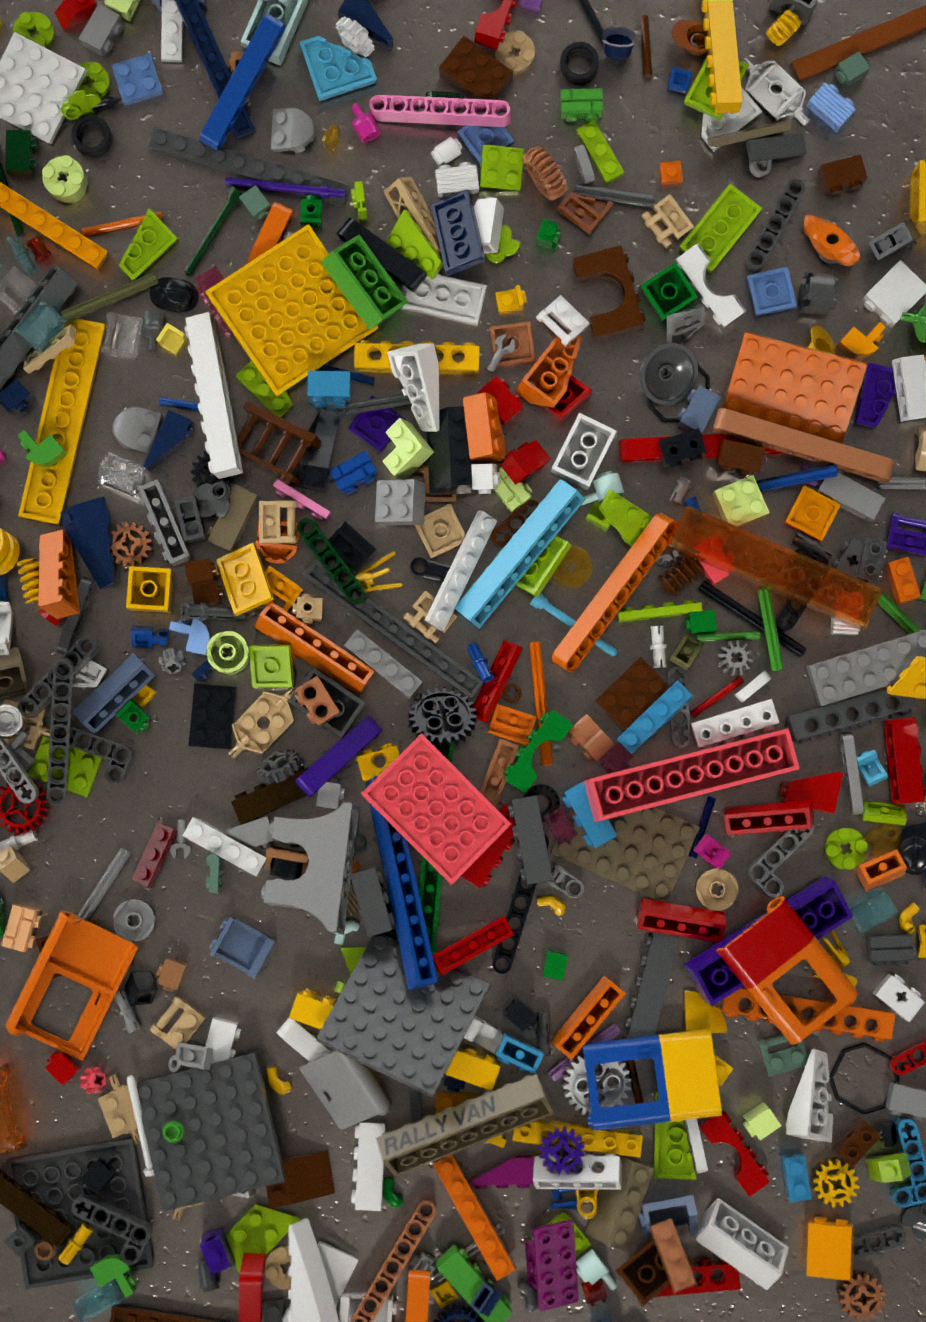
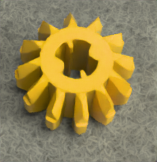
M786 10L767 29L766 35L772 43L780 46L797 31L801 25V20L791 10Z

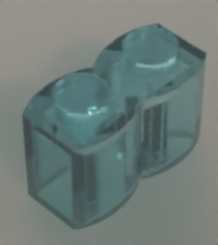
M874 890L867 895L868 899L861 902L859 899L849 905L854 916L851 918V921L859 934L867 932L898 914L886 891Z

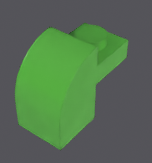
M25 430L18 435L22 440L19 444L29 452L25 457L37 466H53L68 454L51 435L39 445Z
M121 1254L107 1255L93 1263L90 1267L100 1287L116 1279L125 1297L133 1294L137 1289V1281L134 1275L128 1273L133 1265L125 1264L121 1259Z

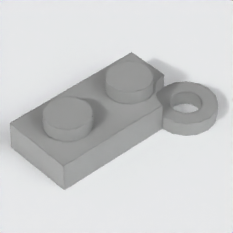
M178 1042L176 1055H173L169 1060L168 1066L170 1071L178 1073L183 1066L210 1070L213 1048Z

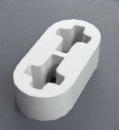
M764 670L739 690L735 696L741 703L766 684L771 679V676Z

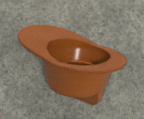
M690 20L676 22L672 28V37L678 46L697 56L709 52V49H705L707 31L703 30V22Z

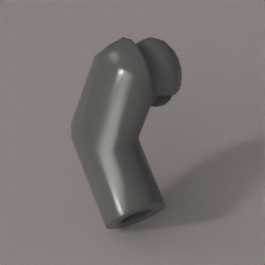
M523 1278L517 1287L526 1294V1310L533 1312L538 1309L537 1290Z

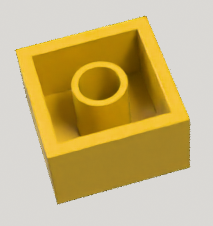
M129 566L126 608L130 611L172 613L175 572L168 568Z

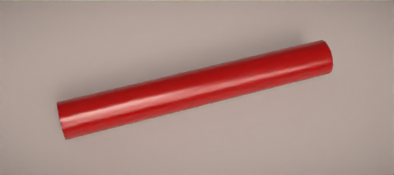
M739 675L689 712L690 715L695 719L743 684V678Z

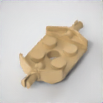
M291 687L282 696L263 691V694L232 724L237 745L228 754L233 759L242 750L245 751L246 749L263 754L295 721L289 704L297 692L294 690V687ZM262 717H267L270 721V725L266 729H261L258 725V721Z

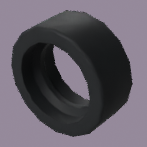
M574 42L563 50L560 58V71L568 82L585 84L596 76L599 56L596 49L590 44ZM574 53L588 55L591 59L590 70L584 74L572 72L567 66L568 58Z
M86 115L79 118L73 125L71 133L74 145L81 154L87 157L103 155L112 144L113 136L108 124L97 115ZM90 125L99 126L104 133L102 142L94 147L83 145L80 139L82 130Z

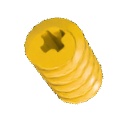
M37 558L18 561L16 565L22 567L18 570V574L24 575L20 578V582L26 583L21 586V589L28 591L23 594V598L30 599L25 604L37 603L39 601V561H37Z

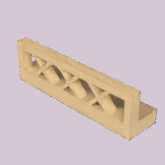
M398 178L383 191L397 218L399 219L404 206L407 207L411 214L410 217L422 229L423 235L433 244L438 253H441L433 215L413 178ZM396 188L400 193L399 201L395 200L392 194Z

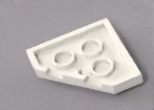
M742 87V105L739 113H725L721 121L703 113L701 137L707 145V138L740 131L761 115V109ZM709 146L713 150V152L719 148Z

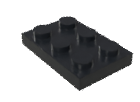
M194 683L188 746L231 750L237 687Z

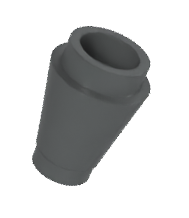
M205 1260L198 1262L199 1288H202L203 1293L220 1288V1280L217 1274H210Z

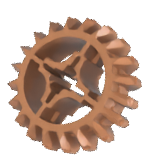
M540 146L531 148L523 155L524 167L541 193L551 201L563 196L568 188L567 183L553 157Z

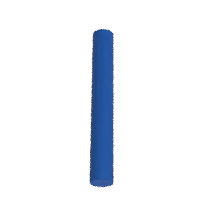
M164 397L159 398V405L199 411L198 402Z

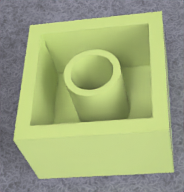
M754 475L719 488L712 493L727 532L762 519L770 513Z

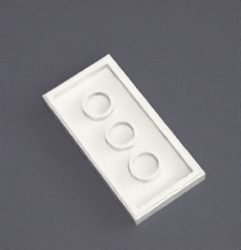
M440 274L435 279L426 277L415 292L402 285L401 293L409 303L401 309L478 326L487 285Z
M319 1241L317 1246L336 1307L359 1259ZM291 1301L282 1318V1322H288V1310H291Z

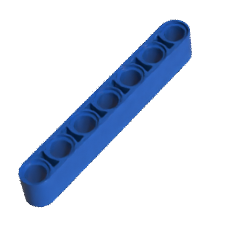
M268 13L265 14L199 136L200 142L216 151L220 150L282 37L286 23Z

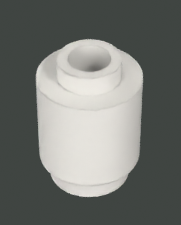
M449 137L435 146L431 155L438 166L446 165L461 155L462 145L457 138Z

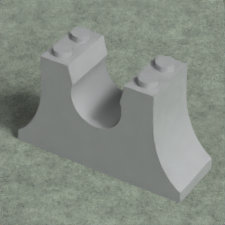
M344 802L335 811L318 818L291 819L274 817V822L270 824V835H272V838L293 848L303 847L308 854L309 864L306 872L296 880H267L266 885L262 887L261 898L264 899L263 902L272 906L308 911L324 924L327 931L344 935L351 885L350 874H352L360 808L353 803Z

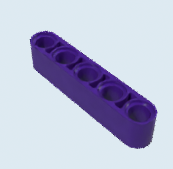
M367 715L308 768L295 783L308 797H311L373 741L383 729L370 715Z

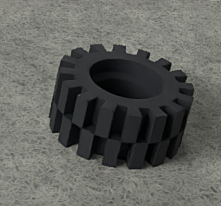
M538 784L529 788L527 793L524 794L523 798L535 795H544L548 798L549 807L545 811L540 812L542 822L549 821L557 815L560 809V798L552 787Z

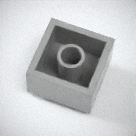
M415 479L377 481L375 522L386 526L424 525L426 484Z

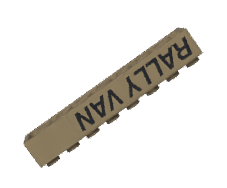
M527 1075L518 1082L507 1083L498 1090L487 1091L478 1098L467 1099L455 1107H447L438 1114L425 1116L418 1122L408 1123L398 1130L385 1132L376 1139L383 1162L396 1177L554 1114L547 1091L538 1075Z

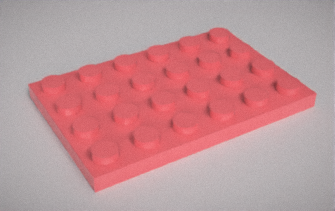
M422 733L361 793L451 885L511 825Z

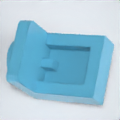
M876 750L865 751L858 756V770L868 787L888 778V774L877 758Z

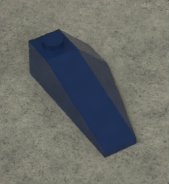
M105 497L79 503L60 512L66 533L99 588L104 589L116 583L114 557L110 555L109 545L113 542L112 536H109L108 524H111V518Z

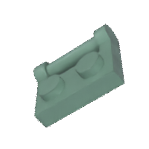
M211 854L206 858V863L210 866V875L206 876V888H209V893L223 892L224 859L216 854Z
M783 1034L765 1040L764 1038L757 1040L769 1077L806 1066L808 1057L803 1041L794 1046L768 1053V1047L788 1042Z

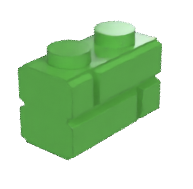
M602 88L561 89V119H565L567 122H575L578 119L586 118V121L591 122L602 118Z

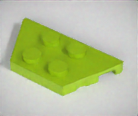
M256 1203L226 1234L239 1276L244 1253L267 1255L289 1232V1225L298 1222L300 1217Z

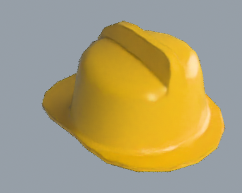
M814 325L811 329L812 341L807 348L836 355L830 334L822 326Z

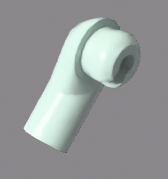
M353 918L346 919L344 935L335 934L333 943L344 945L346 934L359 929V921Z

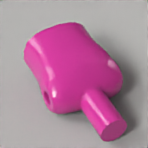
M358 103L351 106L356 116L351 124L359 135L361 142L365 143L379 136L381 131L376 124L373 114L371 112L363 114Z

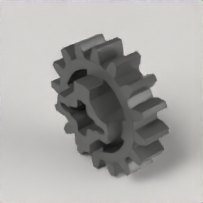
M285 749L283 752L280 750L272 752L268 758L264 757L263 762H259L258 767L255 769L259 780L263 783L268 782L271 784L273 781L279 783L286 780L288 775H294V771L299 770L298 766L302 763L294 749L290 751Z

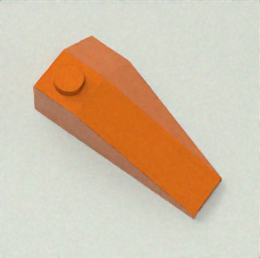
M556 336L520 382L515 392L531 404L555 407L567 390V384L573 370L572 367L582 336H577L566 347L561 343L562 340Z

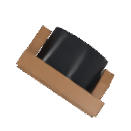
M271 846L266 850L265 870L270 871V875L298 879L308 868L309 858L305 851Z

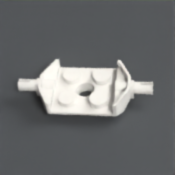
M747 58L742 60V62L749 65L747 70L749 78L745 92H749L776 119L775 122L789 120L794 117L805 126L810 121L801 108L806 91L774 60L766 61L759 65H753ZM771 86H780L782 92L778 94L773 93Z

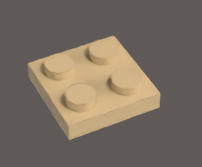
M451 504L425 515L424 525H415L431 559L460 546L466 536Z

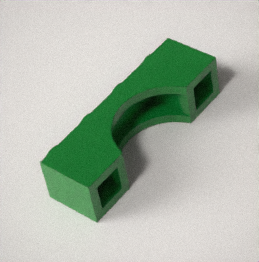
M551 710L549 713L545 711L539 720L542 723L538 730L533 729L527 737L530 741L525 748L521 746L516 753L517 761L514 765L509 764L503 772L506 775L504 781L523 794L527 793L537 778L532 766V756L535 749L546 741L561 742L573 725V723L554 710Z

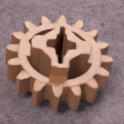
M124 522L123 528L117 525V532L111 530V534L114 536L112 538L113 543L110 545V550H113L110 555L114 558L117 557L115 562L118 564L123 561L124 567H127L129 563L131 566L136 567L137 561L140 564H144L142 558L149 559L146 553L147 551H153L148 546V544L153 543L152 539H147L150 533L148 531L143 533L145 527L141 525L137 528L136 522H133L131 526ZM132 531L139 533L142 538H135ZM129 540L134 543L131 545V549L126 547L129 544ZM143 548L142 551L137 555L139 549ZM118 551H125L128 558L122 557Z
M856 1272V1278H851L848 1283L842 1281L845 1288L838 1290L843 1295V1297L838 1298V1301L843 1303L841 1308L843 1311H848V1317L851 1318L855 1315L856 1321H860L861 1317H863L868 1322V1316L871 1315L875 1319L876 1311L882 1313L879 1306L886 1305V1302L881 1299V1297L886 1296V1293L881 1291L883 1286L880 1282L876 1283L877 1279L874 1276L869 1279L867 1273H864L863 1277H861ZM864 1283L872 1286L874 1290L866 1289ZM864 1293L865 1296H863V1300L860 1301L858 1298H860L861 1294ZM850 1304L857 1305L860 1311L852 1308Z

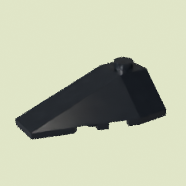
M320 409L308 432L316 435L322 442L318 449L313 446L306 449L292 474L299 480V483L297 485L290 482V484H287L288 486L326 493L330 475L329 470L332 465L341 418L340 411Z

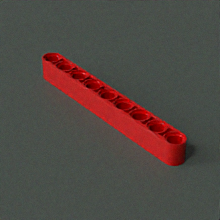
M724 434L701 435L706 449V454L702 458H717L721 437L750 444L754 443ZM672 436L619 440L620 462L662 461L657 443L659 440ZM764 447V455L787 454Z

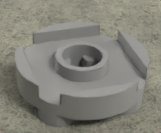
M138 899L121 903L113 914L114 930L118 936L129 941H140L147 938L153 932L157 919L153 908L147 902ZM137 915L139 917V925H130L131 919L129 917Z

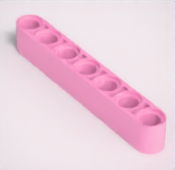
M375 95L369 102L371 113L375 120L380 122L506 127L512 120L510 105L503 100ZM398 108H404L401 111H397ZM421 108L424 109V110L421 111V112H417L418 109H421ZM440 109H443V110H444V111L441 112V113H438V112H437V111L440 110ZM460 110H464V111H465V112H463V113H461V114L457 113V112L460 111ZM480 111H484V112H485L484 114H481V115L477 114V113L480 112ZM500 112H505L504 115H498Z

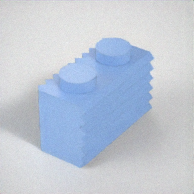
M825 82L810 98L807 108L819 116L835 132H838L852 117L856 108L849 98L844 99L838 94L839 90L834 85H828Z

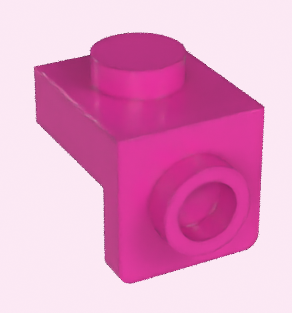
M708 834L704 835L694 849L698 855L717 869H721L731 855L729 850L721 846Z

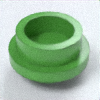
M170 1121L163 1128V1136L170 1143L179 1142L184 1136V1127L178 1121Z

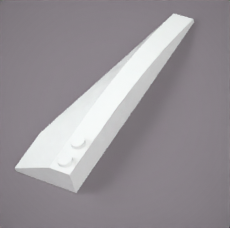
M305 1218L289 1225V1255L291 1256L289 1276H291V1289H288V1299H291V1310H288V1322H339L319 1249L309 1220Z

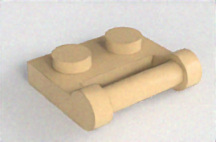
M259 501L260 544L298 543V539L295 536V508H297V501ZM281 508H287V536H281Z
M175 995L172 999L173 1003L160 1020L151 1026L150 1031L177 1051L178 1042L188 1043L206 1017L182 998ZM179 1007L185 1010L170 1031L166 1033L163 1028Z

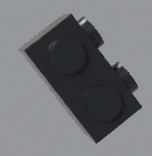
M699 428L659 440L657 443L664 468L670 466V469H675L682 466V462L688 460L694 463L702 460V456L706 454Z

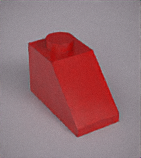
M63 0L54 13L63 30L66 31L89 19L97 4L95 0Z

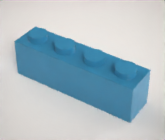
M677 680L617 740L630 754L635 755L695 696Z

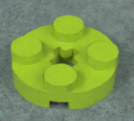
M39 12L21 13L13 27V33L16 32L47 49L52 46L55 39V31L50 19ZM36 29L39 34L31 37L29 32Z
M97 62L79 64V66L88 70L79 90H84L86 95L94 94L104 99V96L111 87L107 71ZM88 79L95 80L90 88L88 85H84Z
M852 828L836 829L827 836L824 842L825 856L832 866L838 869L851 870L858 867L864 861L868 845L862 834ZM848 843L850 845V853L842 854L841 844L846 845Z

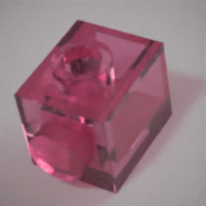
M617 742L600 759L602 762L600 766L608 774L626 770L630 767L628 762L634 756L620 742Z
M563 806L544 816L549 830L559 845L578 836L575 825Z

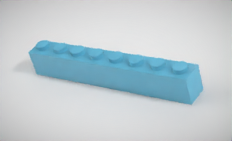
M560 479L539 503L533 513L525 520L520 529L512 536L506 546L498 553L492 563L487 566L478 580L473 583L465 596L460 599L455 609L480 629L586 499L575 488Z

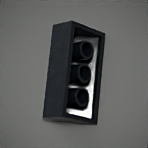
M464 406L446 407L439 410L440 430L437 432H427V443L434 451L428 458L430 495L471 493V459L469 456Z

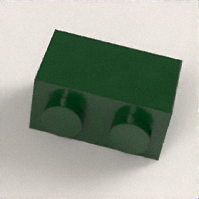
M6 130L5 171L9 177H34V170H37L38 167L37 158L35 157V150L38 149V140L31 130Z

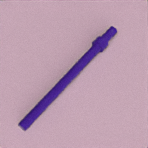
M226 177L225 180L226 186L252 188L256 185L258 189L319 195L321 198L327 199L330 197L346 198L347 194L346 190L333 189L331 186L324 185L314 187Z

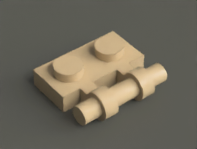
M670 194L653 206L657 214L652 217L646 211L642 215L648 229L651 228L657 236L656 240L658 243H662L666 249L672 245L668 239L669 236L673 235L678 241L694 229V225ZM660 220H662L667 227L665 231H662V229L657 224Z
M425 590L412 606L418 611L415 617L407 612L403 619L409 623L408 625L412 629L415 628L422 633L424 639L436 644L440 640V637L435 634L437 628L432 625L430 628H427L420 622L423 617L426 618L435 599ZM452 613L445 630L442 631L444 634L458 618L454 613Z

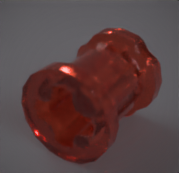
M43 236L33 237L26 243L27 247L31 248L36 263H42L52 257L51 251L47 250L43 242Z

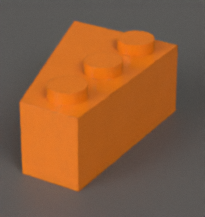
M486 392L463 397L470 459L482 464L504 462L506 460L504 456L508 452L497 411L496 399Z

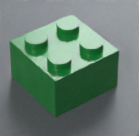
M676 262L639 287L661 322L666 320L667 316L678 312L698 298Z

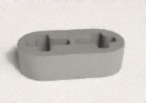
M584 145L573 147L574 157L583 183L594 182V172Z

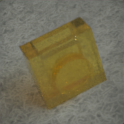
M331 124L330 129H326L322 141H324L325 149L333 152L340 136V128Z

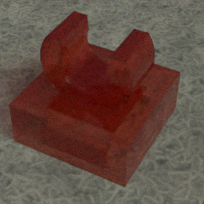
M602 1278L593 1285L589 1281L581 1283L587 1305L595 1306L594 1302L600 1300L603 1303L606 1302L608 1296Z

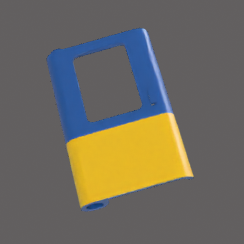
M710 1029L584 1044L583 1054L591 1114H587L588 1127H592L593 1131L722 1115ZM646 1058L654 1060L659 1096L657 1101L606 1108L600 1107L595 1076V1066L597 1064Z

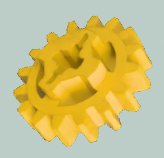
M828 1159L827 1166L820 1163L822 1169L820 1171L814 1170L818 1176L812 1178V1181L817 1184L812 1189L819 1191L816 1196L818 1199L823 1197L822 1202L825 1205L830 1201L832 1207H835L836 1203L844 1207L843 1201L846 1200L848 1203H851L849 1197L851 1195L857 1196L854 1189H858L860 1186L854 1181H857L859 1177L852 1175L855 1170L852 1167L848 1169L849 1164L847 1162L841 1165L840 1160L836 1159L835 1164H833ZM836 1169L835 1172L827 1173L830 1170ZM847 1176L849 1178V1186L845 1182ZM828 1179L838 1181L843 1187L839 1185L833 1186ZM822 1180L826 1184L825 1192L822 1188ZM844 1193L841 1196L835 1197L836 1194Z

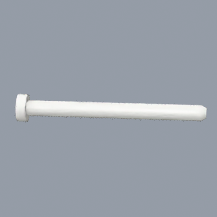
M131 1075L127 1077V1084L146 1168L143 1170L144 1176H154L141 1118L142 1110L135 1077Z

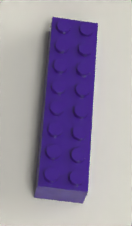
M826 876L787 899L788 903L817 940L854 917L836 881ZM768 912L684 964L702 999L709 1005H715L744 986L716 950L725 947Z

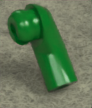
M384 1177L383 1198L390 1207H401L404 1199L393 1191L394 1178Z

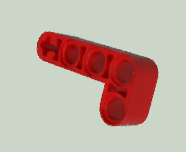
M243 1254L239 1276V1322H262L263 1277L266 1254Z

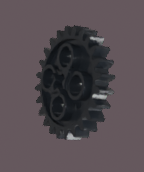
M435 687V692L433 693L427 689V695L420 693L419 699L414 698V704H410V711L408 712L409 726H411L412 733L416 732V738L422 733L433 745L438 743L439 748H442V745L445 743L450 748L451 742L458 746L459 739L465 742L466 736L471 737L472 730H475V723L477 721L476 708H473V702H468V696L462 698L461 691L455 694L454 688L447 692L446 687H443L442 691ZM438 703H441L442 706L443 719L445 720V727L447 731H444L443 729L442 715L440 714V707Z

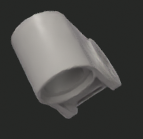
M554 863V869L551 872L553 880L545 882L571 898L580 897L584 892L583 883L557 863ZM560 872V875L558 876L556 881H554L555 877ZM573 882L578 883L581 887L577 895H572L568 890L569 885Z

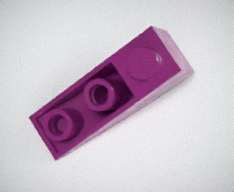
M511 1155L470 1178V1186L474 1185L476 1189H485L487 1185H496V1188L501 1189L508 1188L509 1185H517L518 1188H529L530 1184H534V1156Z

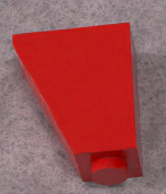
M833 772L788 781L785 785H782L780 790L782 802L812 800L813 810L834 814L843 772Z

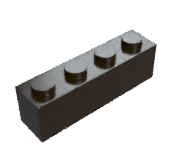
M304 765L299 767V770L294 771V775L287 776V779L279 783L274 781L267 786L265 783H261L253 787L255 791L249 794L244 791L235 795V800L231 801L240 824L253 821L308 796L295 781L309 767L304 768Z

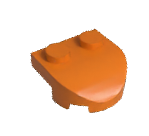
M258 519L256 548L266 561L279 564L286 562L294 556L300 539V534L297 531L299 521H295V536L298 539V543L260 544ZM281 519V536H287V520Z

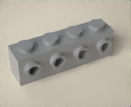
M157 479L138 487L141 492L138 495L143 506L146 505L149 512L146 514L150 525L154 524L157 531L154 533L158 544L162 543L165 550L162 552L166 563H170L175 567L192 560L193 558L187 544L184 542L182 531L162 483Z

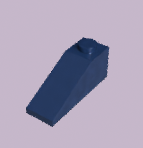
M344 0L338 10L339 19L345 16L347 19L350 18L352 21H357L358 24L367 29L369 37L392 49L394 46L393 37L369 1Z
M168 410L143 467L147 471H151L186 443L187 439L191 438L195 431L193 421Z

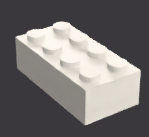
M719 1198L705 1211L695 1239L702 1246L715 1253L719 1258L725 1260L766 1290L782 1275L789 1249L788 1246Z

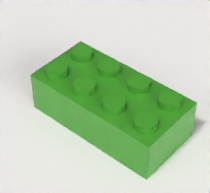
M360 234L333 250L321 261L323 267L369 330L375 328L409 303Z

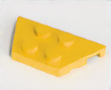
M917 656L910 663V666L899 675L900 679L893 686L889 685L886 691L889 695L926 699V657Z

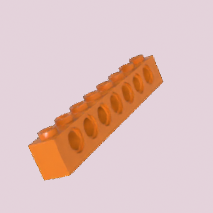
M744 987L721 1001L720 1010L725 1012V1016L738 1018V1014L746 1015L748 1020L759 1021V1018H765L767 1023L774 1024L765 1012H761L760 1005ZM778 993L786 1005H790L791 1011L803 1025L808 1024L834 1003ZM742 998H748L749 1006L745 1009L739 1007V1001ZM847 1005L835 1014L829 1023H824L815 1031L822 1032V1028L830 1029L832 1034L843 1035L844 1031L850 1032L852 1037L864 1039V1035L872 1036V1040L885 1042V1038L892 1039L895 1013ZM806 1008H810L812 1011L809 1019H803L802 1012ZM848 1015H852L854 1018L851 1026H846L844 1023ZM873 1019L875 1022L874 1027L867 1030L865 1026L866 1021Z

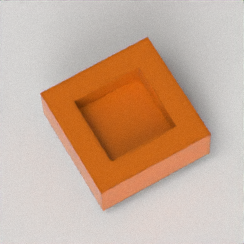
M681 161L660 162L662 185L682 183Z

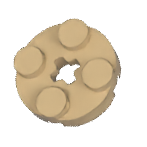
M523 31L508 32L504 43L500 42L498 50L495 49L494 56L512 70L513 74H520L528 70L532 65L535 57V46L530 37ZM511 49L519 50L518 57L509 54Z
M717 868L703 872L697 879L695 888L699 902L706 908L715 911H722L732 906L739 890L735 877L726 870ZM714 884L722 886L723 889L720 890V895L711 892Z
M289 1244L273 1249L265 1263L267 1279L280 1289H291L289 1270L284 1272L283 1267L280 1266L282 1263L286 1264L287 1261L291 1263Z

